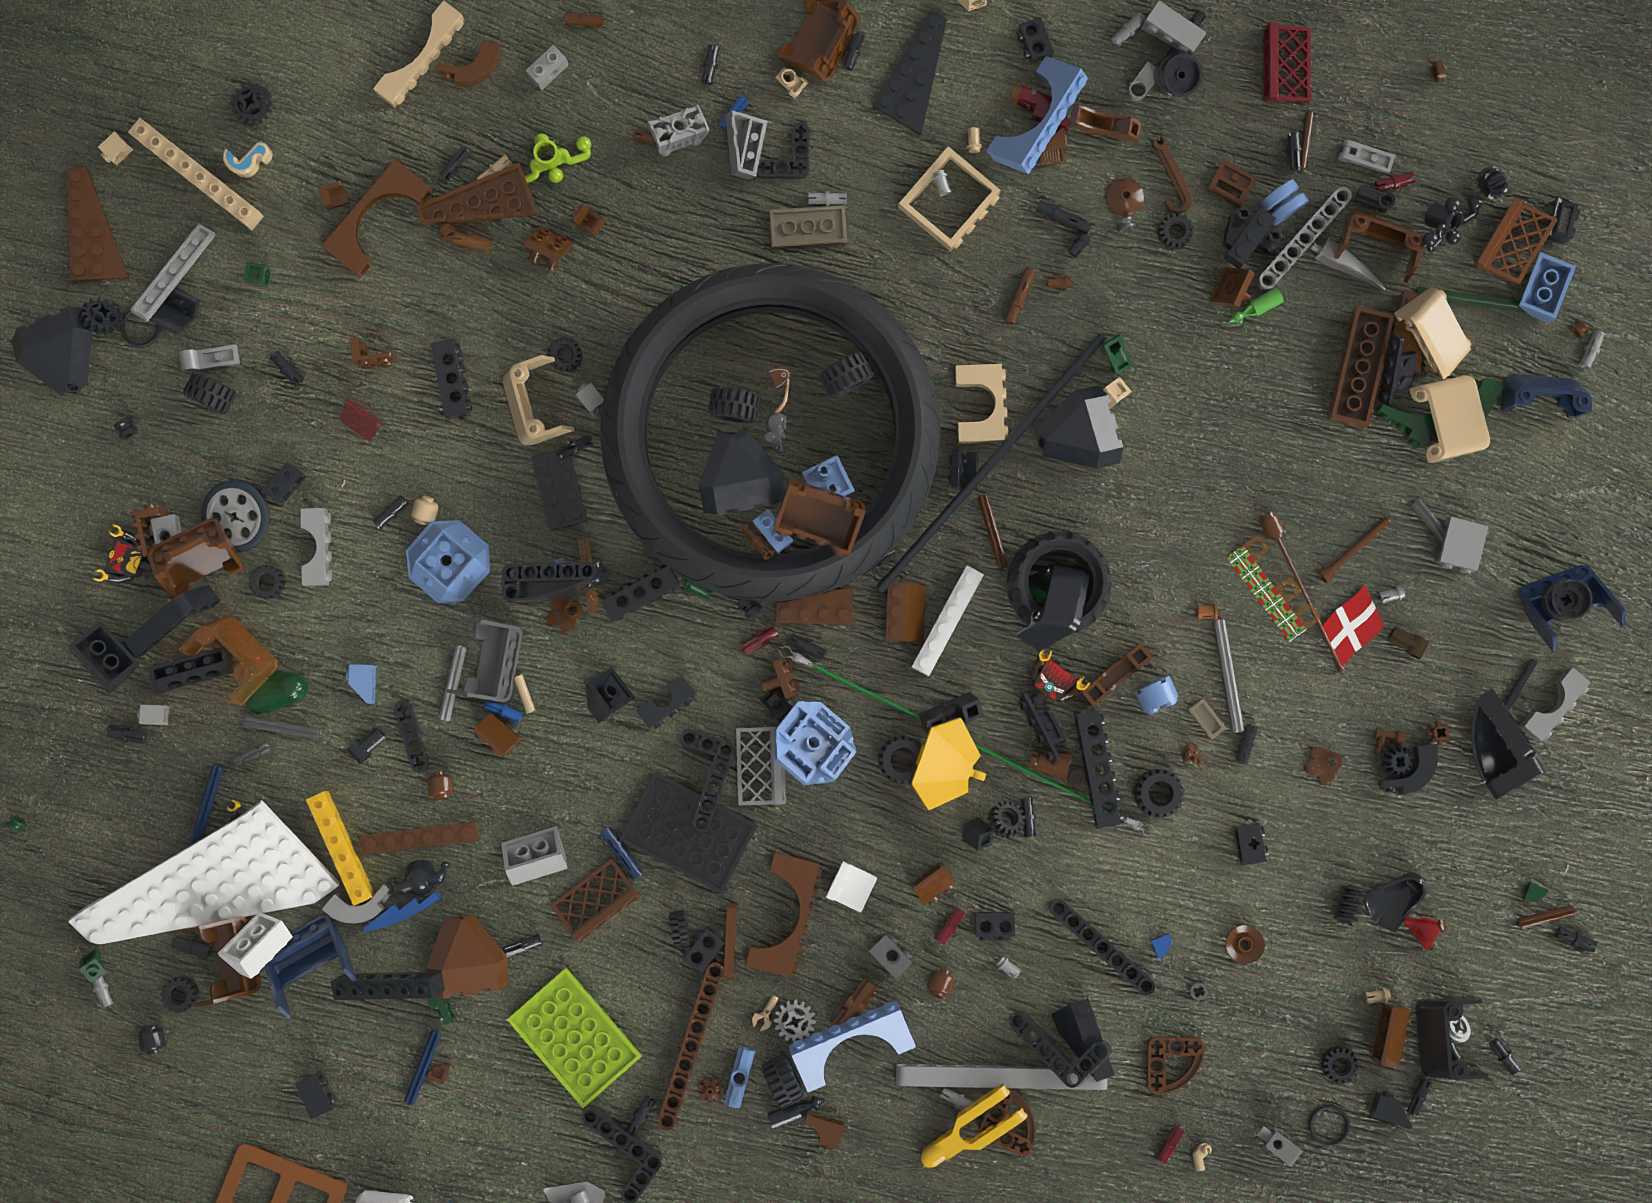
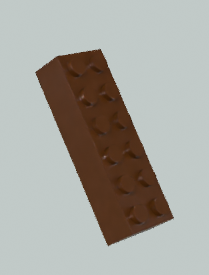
M1358 306L1352 310L1327 414V421L1365 429L1369 426L1388 346L1387 342L1395 315Z

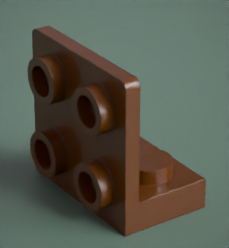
M358 337L350 338L352 361L359 367H362V369H372L374 365L390 367L393 366V363H397V358L392 353L369 355L368 346H365L363 341Z

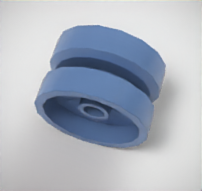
M1294 179L1276 188L1259 203V206L1267 212L1277 208L1271 213L1276 218L1273 222L1274 226L1290 217L1309 201L1304 193L1291 197L1299 188Z

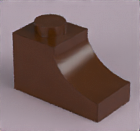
M807 1112L805 1123L817 1131L820 1137L819 1144L822 1145V1148L833 1151V1148L838 1149L844 1130V1123Z

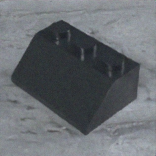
M101 621L69 645L70 652L109 694L125 682L140 664Z

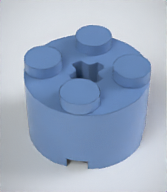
M1169 675L1165 677V681L1162 677L1144 685L1140 689L1141 692L1139 689L1134 691L1143 712H1147L1148 715L1159 711L1158 709L1162 705L1169 707L1175 704L1179 697Z

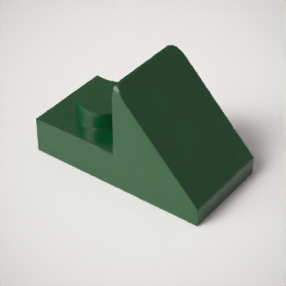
M1119 334L1102 344L1101 352L1108 358L1116 375L1133 366Z

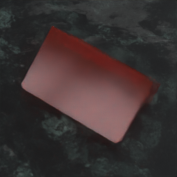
M348 399L344 404L347 408L339 417V420L370 441L383 423Z

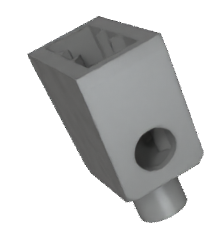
M1263 1126L1257 1134L1258 1137L1265 1141L1264 1146L1290 1167L1293 1166L1303 1152L1277 1130L1271 1132ZM1275 1140L1281 1142L1279 1147L1273 1145Z

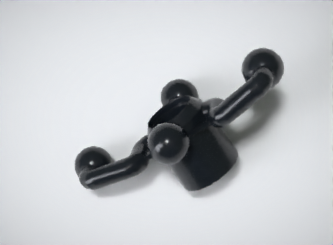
M1474 195L1469 198L1467 204L1471 212L1466 215L1463 214L1462 210H1458L1460 208V201L1456 197L1448 198L1445 205L1433 203L1429 206L1424 221L1426 226L1436 229V234L1428 232L1423 236L1422 241L1428 252H1434L1438 248L1445 234L1446 242L1450 245H1455L1460 241L1461 235L1457 229L1460 225H1464L1477 217L1479 209L1483 205L1481 197Z

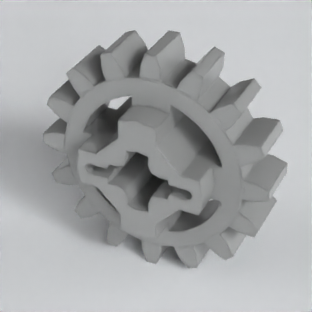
M795 999L794 1004H791L788 1000L787 1006L785 1007L781 1004L780 1008L782 1011H776L775 1013L779 1016V1018H774V1022L779 1023L775 1026V1030L780 1029L779 1036L785 1034L786 1041L789 1038H792L793 1043L796 1041V1038L803 1040L804 1035L810 1037L809 1030L814 1031V1027L811 1024H815L816 1020L811 1019V1017L815 1013L809 1012L811 1009L810 1005L804 1007L805 1001L798 1004L797 999ZM795 1008L801 1009L805 1013L800 1014L795 1011ZM788 1011V1018L782 1021L784 1013ZM793 1016H795L796 1019H801L798 1021V1025H795L794 1023H789L792 1021ZM808 1020L807 1027L802 1031V1024ZM790 1028L795 1031V1034L790 1033L785 1029Z

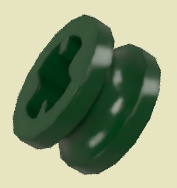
M13 815L10 817L11 821L6 823L10 829L17 833H21L22 827L27 825L23 820Z

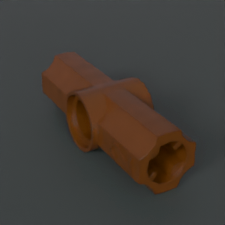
M863 978L853 994L847 997L841 1006L842 1009L830 1026L839 1025L852 1017L860 1016L867 1006L866 1003L878 987L868 979Z

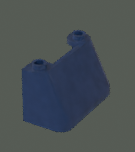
M1514 373L1506 376L1503 380L1502 386L1504 388L1502 389L1501 411L1511 412L1513 407L1517 405L1527 406L1534 401L1535 396L1559 398L1558 407L1566 410L1567 418H1578L1592 412V397L1574 379Z

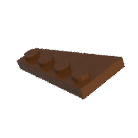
M854 586L778 603L776 623L853 625Z

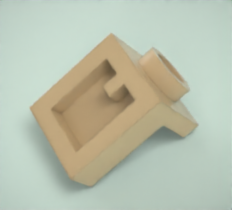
M1121 377L1103 389L1109 395L1111 402L1108 404L1109 409L1132 392Z

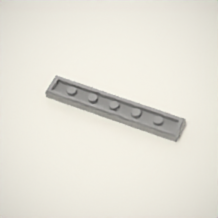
M198 223L132 306L131 312L148 322L216 236L215 232Z

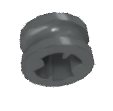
M1132 216L1116 222V225L1120 227L1119 232L1129 230L1135 226V223H1132Z
M1194 982L1189 987V994L1193 999L1199 1001L1207 996L1208 991L1204 984ZM1201 986L1202 995L1198 994L1195 996L1194 988Z

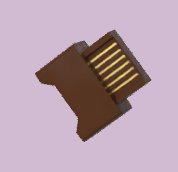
M1061 128L1049 140L1045 150L1039 157L1040 166L1064 163L1063 151L1067 149L1065 128Z

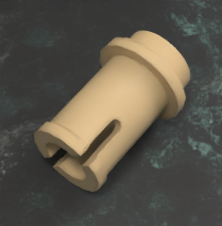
M977 127L967 129V149H969L970 153H978L980 148H982L979 138L980 129Z
M1382 988L1379 991L1365 992V998H1367V1004L1388 1003V1001H1391V994L1389 989Z

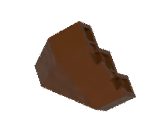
M473 913L466 917L458 916L453 918L445 916L425 968L426 972L442 971L445 991L435 997L442 999L451 998L453 993H462L463 996L479 994L478 990L489 989L490 992H494L508 985L507 956Z

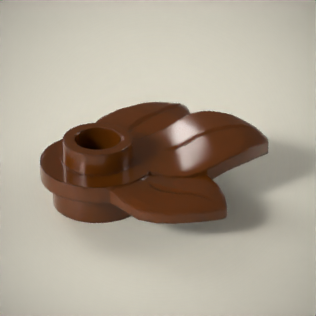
M567 598L549 601L554 610L547 617L546 622L553 626H560L562 633L571 631L575 627L576 619L580 618L583 612L580 603L569 601ZM576 608V613L571 614L570 610Z
M1315 747L1309 750L1313 759L1307 763L1304 771L1309 775L1319 776L1320 785L1329 784L1335 779L1336 770L1342 765L1341 756L1336 752H1328L1322 747ZM1329 759H1335L1336 764L1330 765L1328 762Z

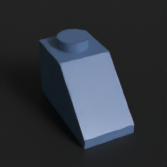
M349 665V669H346V680H349L348 684L367 704H375L376 665Z

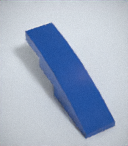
M437 891L423 902L417 897L403 908L396 903L363 929L365 932L405 920L428 908L441 899L442 896Z

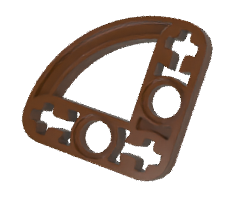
M1151 1037L1147 1042V1088L1153 1094H1166L1176 1091L1189 1083L1202 1064L1205 1050L1203 1041L1197 1037ZM1156 1040L1161 1044V1047H1158V1054H1162V1057L1151 1056V1054H1155V1048L1151 1047V1045L1155 1044ZM1179 1041L1181 1043L1180 1050L1172 1051L1171 1043ZM1184 1041H1187V1045H1193L1194 1041H1196L1200 1048L1194 1051V1049L1186 1047L1187 1052H1184ZM1166 1055L1194 1056L1190 1066L1183 1075L1165 1084ZM1159 1060L1161 1068L1153 1070L1151 1068L1152 1061ZM1151 1073L1161 1074V1077L1157 1076V1081L1161 1084V1086L1157 1087V1090L1151 1086V1083L1155 1082V1077L1151 1076Z
M1008 1088L1010 1091L1009 1096L1002 1100V1104H1005V1106L1003 1107L999 1103L993 1106L1001 1109V1115L999 1117H992L990 1111L993 1107L988 1109L979 1125V1133L984 1131L983 1127H988L990 1122L986 1120L987 1117L997 1123L1002 1121L1013 1099L1028 1115L1026 1117L1027 1136L1024 1137L1009 1130L1006 1132L1011 1136V1140L1008 1143H1002L1000 1137L992 1143L1020 1156H1027L1032 1151L1035 1142V1120L1025 1099L1014 1089ZM1015 1137H1017L1016 1142L1020 1144L1026 1142V1146L1028 1147V1149H1023L1022 1151H1020V1147L1016 1144H1014V1148H1012L1011 1146L1014 1143Z

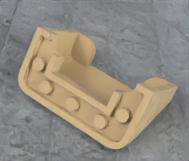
M1430 287L1394 314L1398 321H1405L1407 325L1405 328L1414 335L1426 358L1424 361L1426 366L1423 367L1426 374L1439 380H1444L1471 350V342L1462 332L1446 301L1447 296L1444 291Z

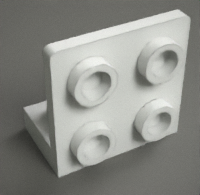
M842 861L826 898L862 912L877 877Z

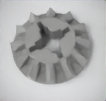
M1462 1016L1457 1021H1449L1451 1041H1456L1457 1043L1467 1041L1470 1037V1026L1467 1020Z

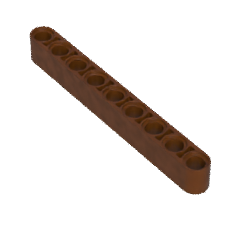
M719 961L711 962L706 969L658 1118L659 1127L666 1131L671 1130L676 1123L724 974V966ZM718 966L721 973L717 976L712 975L710 968ZM708 984L713 985L714 993L707 994L704 991V986ZM705 1003L708 1005L709 1010L702 1013L699 1011L698 1005ZM694 1022H700L703 1026V1029L701 1031H695L692 1028V1024ZM692 1040L696 1043L697 1047L694 1050H690L686 1047V1042ZM687 1059L691 1066L687 1069L682 1068L680 1061ZM681 1078L684 1080L685 1085L677 1087L674 1084V1080ZM676 1097L679 1103L676 1106H672L669 1104L668 1099ZM670 1116L673 1122L669 1125L664 1124L662 1117Z

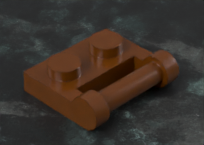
M1223 160L1206 191L1209 193L1213 192L1234 203L1235 207L1241 208L1257 177ZM1218 181L1240 192V197L1218 187Z

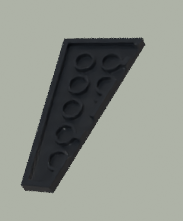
M932 10L873 104V108L920 136L923 130L947 23L946 18Z

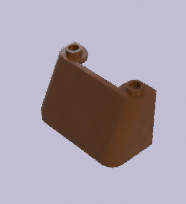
M804 0V6L808 15L793 43L786 42L782 44L776 56L781 61L818 80L828 82L858 28L859 16L846 0Z
M215 518L207 519L154 545L147 553L155 578L172 599L183 592L190 591L189 583L222 567L229 574L245 569L239 554L223 527Z

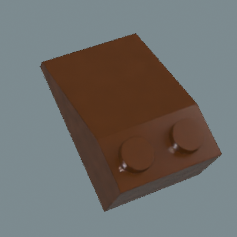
M940 862L910 884V886L924 905L926 903L931 905L939 899L937 895L941 892L947 893L953 889V883L956 881L945 865Z

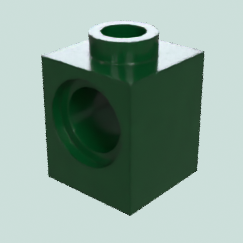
M246 262L244 281L252 286L268 288L271 269L266 264Z

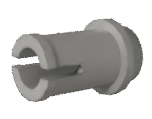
M944 170L933 173L934 177L932 179L936 182L939 196L951 193L946 179L947 173H944Z
M1395 586V589L1379 592V596H1381L1380 601L1382 604L1397 599L1401 601L1402 598H1405L1403 587Z
M1001 956L995 964L998 966V970H1003L1013 980L1021 972V969L1012 964L1007 956Z

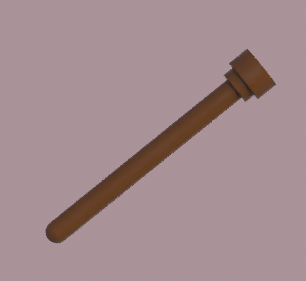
M1386 517L1332 565L1325 568L1322 567L1317 572L1319 578L1328 584L1333 579L1336 570L1390 524V518Z

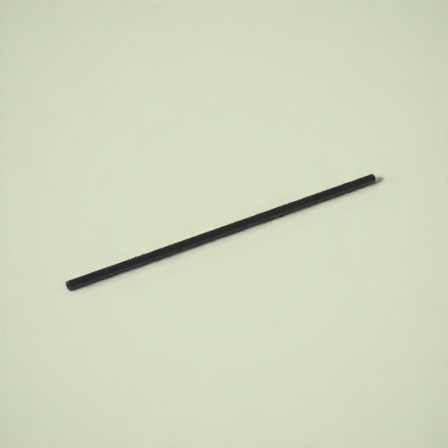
M1099 333L877 584L875 588L879 592L883 593L1106 341V337L1103 334Z

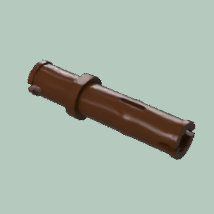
M1025 268L1015 295L1009 302L1010 307L1004 318V321L1009 324L1015 325L1020 310L1024 308V300L1036 274V271L1033 269Z

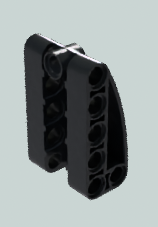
M602 562L508 564L502 569V596L509 603L520 602L528 604L556 601L595 588L607 581L610 573L608 568L603 566ZM515 568L514 578H511L510 571Z

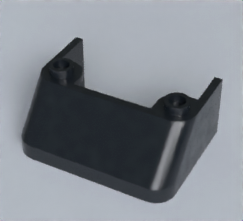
M1049 565L1031 576L1029 581L1043 591H1046L1044 605L1032 613L1030 625L1017 632L1016 636L1040 652L1073 633L1081 622L1090 574L1083 569Z
M1475 996L1423 999L1418 1002L1416 1014L1421 1070L1424 1075L1430 1078L1449 1080L1489 1078V1075L1481 1070H1468L1466 1063L1461 1060H1452L1449 1021H1457L1463 1016V1005L1480 1004L1482 999Z

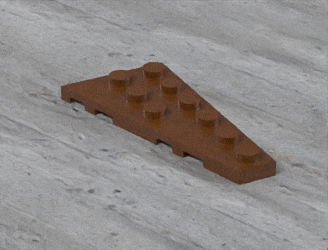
M520 163L416 205L423 225L539 216Z
M66 168L70 280L72 282L130 279L117 249L108 220L104 215L102 204L96 194L88 168Z

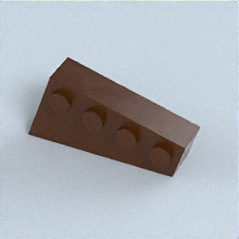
M1408 290L1403 291L1399 295L1394 313L1420 294ZM1394 316L1391 332L1395 331L1404 338L1402 352L1415 351L1418 354L1413 376L1416 377L1421 374L1422 350L1412 332L1405 328L1407 326L1405 321H1398L1396 316Z

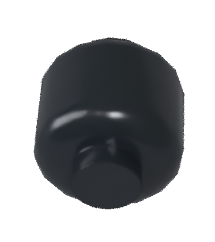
M158 1025L142 1027V1031L138 1033L140 1050L147 1051V1055L159 1053V1049L165 1046L164 1030L158 1028Z

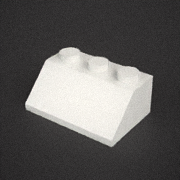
M259 913L218 952V955L238 973L252 979L293 936L281 920Z

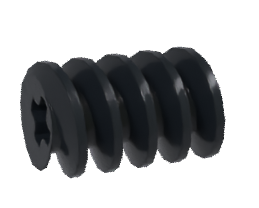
M1349 884L1348 886H1342V889L1346 891V893L1340 894L1344 901L1337 902L1342 908L1335 909L1340 915L1333 916V918L1338 922L1356 927L1352 922H1358L1359 919L1354 915L1361 914L1356 908L1363 907L1359 900L1365 899L1361 892H1367L1368 890Z

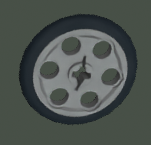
M229 480L214 486L206 495L201 508V521L213 518L214 513L218 512L221 515L219 523L223 529L229 528L232 531L230 541L237 552L248 551L256 547L263 540L269 526V510L266 501L256 488L242 481ZM240 494L246 497L244 505L238 501ZM222 495H225L228 498V504L226 506H224L220 501ZM251 510H254L257 513V519L255 521L251 520L249 517V512ZM232 513H237L238 519L234 520ZM244 527H247L250 531L248 538L242 534Z

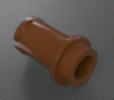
M1067 275L1065 277L1048 276V288H1065L1067 290V288H1071V277H1067Z

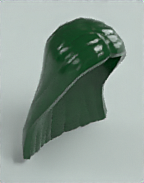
M252 667L245 677L243 693L249 710L255 714H261L299 702L305 698L309 687L307 680L298 673L269 671Z

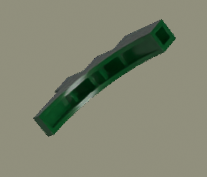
M1488 377L1481 380L1477 386L1485 419L1504 386ZM1385 404L1379 406L1375 414L1379 415L1378 418L1386 423H1393L1396 425L1395 428L1401 432H1408L1404 439L1409 441L1408 444L1417 449L1426 446L1433 432L1436 431L1432 413L1411 414L1396 410Z

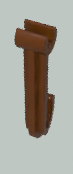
M1162 135L1160 138L1162 145H1158L1156 139H1154L1152 147L1157 151L1182 201V205L1175 207L1170 199H1166L1165 203L1170 211L1184 213L1192 205V194L1167 146L1166 137Z

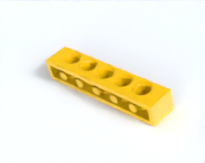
M323 791L306 799L353 906L371 899L375 893L329 791Z

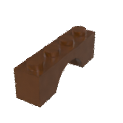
M1138 643L1092 681L1085 690L1079 693L1091 707H1095L1124 680L1153 658L1152 655L1141 643Z

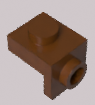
M583 204L578 207L571 218L577 226L594 236L597 235L606 222L603 217L590 211Z

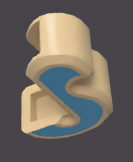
M257 142L240 160L225 148L223 161L237 176L249 178L258 171L260 161L265 165L268 164L273 154L265 143Z

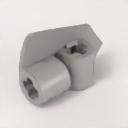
M589 1182L544 1188L550 1203H603L606 1192Z

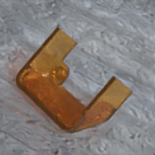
M224 616L198 628L178 650L181 653L192 656L197 654L205 645H209L217 639L240 662L234 670V679L240 685L231 693L227 700L242 706L277 669L278 663L276 658L236 618Z

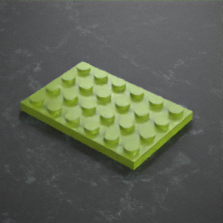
M567 967L507 1019L582 1108L642 1057V1054Z

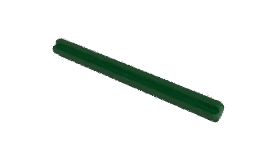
M1419 286L1416 288L1415 293L1422 294L1429 288ZM1443 290L1447 296V302L1526 313L1519 306L1520 300Z

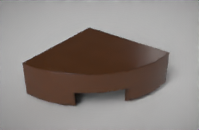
M443 1063L436 1065L427 1073L425 1078L444 1084L451 1064Z

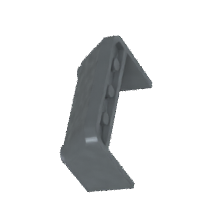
M460 616V620L474 623L473 634L475 638L483 640L476 678H467L463 683L462 691L447 689V693L507 702L511 698L522 640L521 629L517 626Z

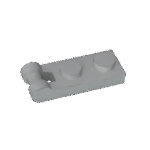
M1351 140L1343 141V150L1339 153V160L1351 162L1385 174L1390 173L1395 158L1394 154ZM1351 149L1356 150L1355 155L1349 154Z

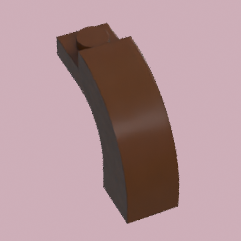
M481 41L478 56L471 64L453 66L438 63L436 70L443 79L452 80L454 78L453 81L458 87L474 86L484 82L495 72L501 59L502 48L500 44Z

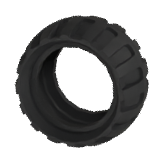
M1064 531L1043 533L1026 542L1013 557L1006 579L1008 598L1014 612L1029 626L1032 613L1041 608L1034 602L1029 592L1028 576L1032 565L1038 558L1054 552L1068 554L1078 560L1086 572L1090 574L1088 595L1085 599L1079 627L1071 633L1074 634L1093 624L1103 613L1109 601L1112 583L1108 563L1091 541L1078 534Z

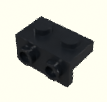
M952 449V455L950 456L952 468L949 476L951 488L961 490L978 471V452Z

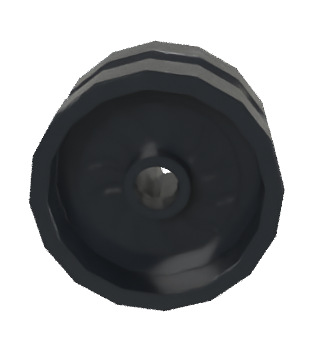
M1180 53L1164 56L1154 70L1155 85L1166 96L1190 95L1199 88L1202 82L1203 71L1201 64L1197 58L1190 54Z

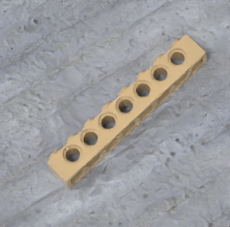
M141 118L128 131L137 141L250 230H253L264 217L257 209Z

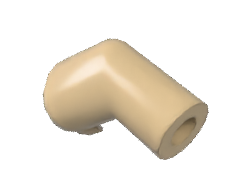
M1201 1143L1194 1150L1192 1156L1195 1171L1205 1170L1203 1158L1212 1151L1209 1144Z

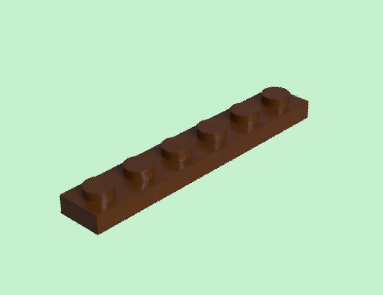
M477 822L360 835L362 855L479 841Z

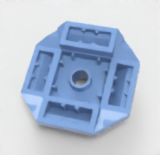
M460 520L432 521L406 550L409 579L437 603L465 601L490 573L489 545ZM446 556L452 558L449 566H444L443 559Z
M798 701L774 730L775 761L803 785L835 781L857 752L850 727L822 702ZM809 741L814 744V748L809 745Z

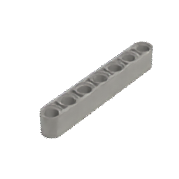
M1338 188L1258 277L1256 286L1260 291H1269L1350 201L1351 192L1348 188ZM1337 194L1343 195L1345 200H1338ZM1324 209H1331L1332 215H1327ZM1312 222H1317L1320 229L1313 228ZM1300 236L1307 238L1306 244L1300 241ZM1287 250L1294 251L1295 257L1288 256ZM1275 264H1280L1283 271H1277ZM1262 278H1268L1270 285H1264Z

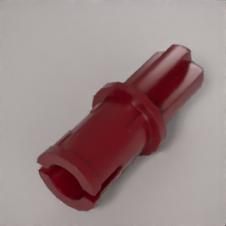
M772 625L759 635L756 634L754 638L742 644V649L746 654H749L761 646L764 647V644L779 635Z
M956 907L947 921L943 922L944 925L935 936V939L945 945L953 931L956 932L955 928L965 913Z
M1175 1125L1167 1139L1163 1140L1164 1144L1156 1159L1164 1164H1167L1174 1149L1177 1150L1176 1146L1184 1134V1130L1181 1127Z

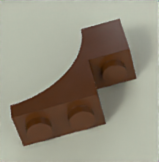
M1073 104L1070 115V123L1089 135H1110L1118 141H1138L1142 123L1132 116L1106 114L1089 109L1081 104Z

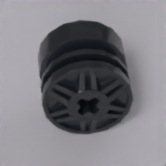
M1566 579L1551 583L1545 588L1541 604L1544 612L1550 618L1556 621H1568L1583 617L1589 611L1592 605V594L1584 582L1578 579Z

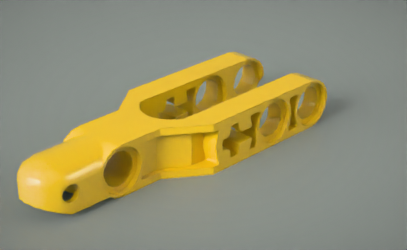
M1000 1084L958 1112L954 1127L922 1150L921 1162L924 1166L933 1168L944 1160L952 1158L963 1149L981 1150L1023 1122L1028 1115L1021 1108L1011 1115L1007 1114L1005 1119L996 1125L992 1124L975 1137L961 1138L959 1133L961 1127L1009 1095L1010 1091L1006 1088L1005 1084Z

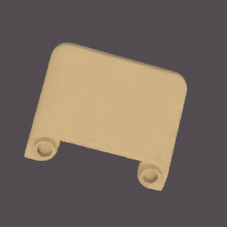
M1465 375L1410 388L1411 396L1415 401H1429L1439 443L1433 444L1427 449L1428 463L1440 462L1485 450L1490 445V436L1476 381L1473 377Z

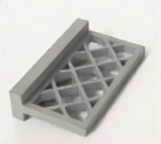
M777 727L736 728L738 805L786 804L785 768L775 761L774 730ZM763 731H770V740L764 744L758 736ZM741 732H749L754 738L746 745L741 740ZM755 740L763 746L757 754L749 748ZM746 749L754 756L748 764L742 760V754ZM765 749L771 753V759L767 763L758 757ZM755 759L764 765L758 773L749 767ZM765 768L771 772V779L767 783L759 776ZM746 769L754 775L749 783L742 779V774ZM756 778L764 784L758 793L750 786ZM766 787L772 792V800L765 801L760 796ZM747 788L755 794L751 801H743V792Z

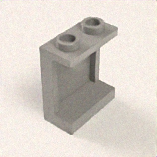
M1455 517L1446 518L1444 526H1447L1440 556L1436 559V563L1441 564L1440 567L1445 569L1458 568L1459 572L1464 574L1478 571L1488 526Z

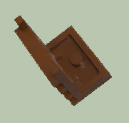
M155 504L145 505L142 510L130 512V515L135 517L136 523H132V525L138 529L135 539L140 540L141 545L137 546V549L142 551L143 557L148 556L149 549L155 543L154 536L151 535L149 529L151 519L169 515L168 510L161 508V506H155ZM143 530H144V531L147 530V531H148V535H147V534H144V533H143ZM150 541L151 546L146 545L145 542Z

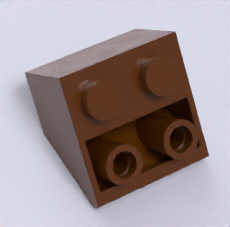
M490 713L473 729L476 733L474 735L475 738L481 743H488L491 746L489 750L496 756H507L522 739L494 713Z

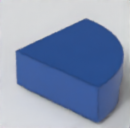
M1169 933L1151 940L1158 959L1162 958L1170 948L1171 937Z

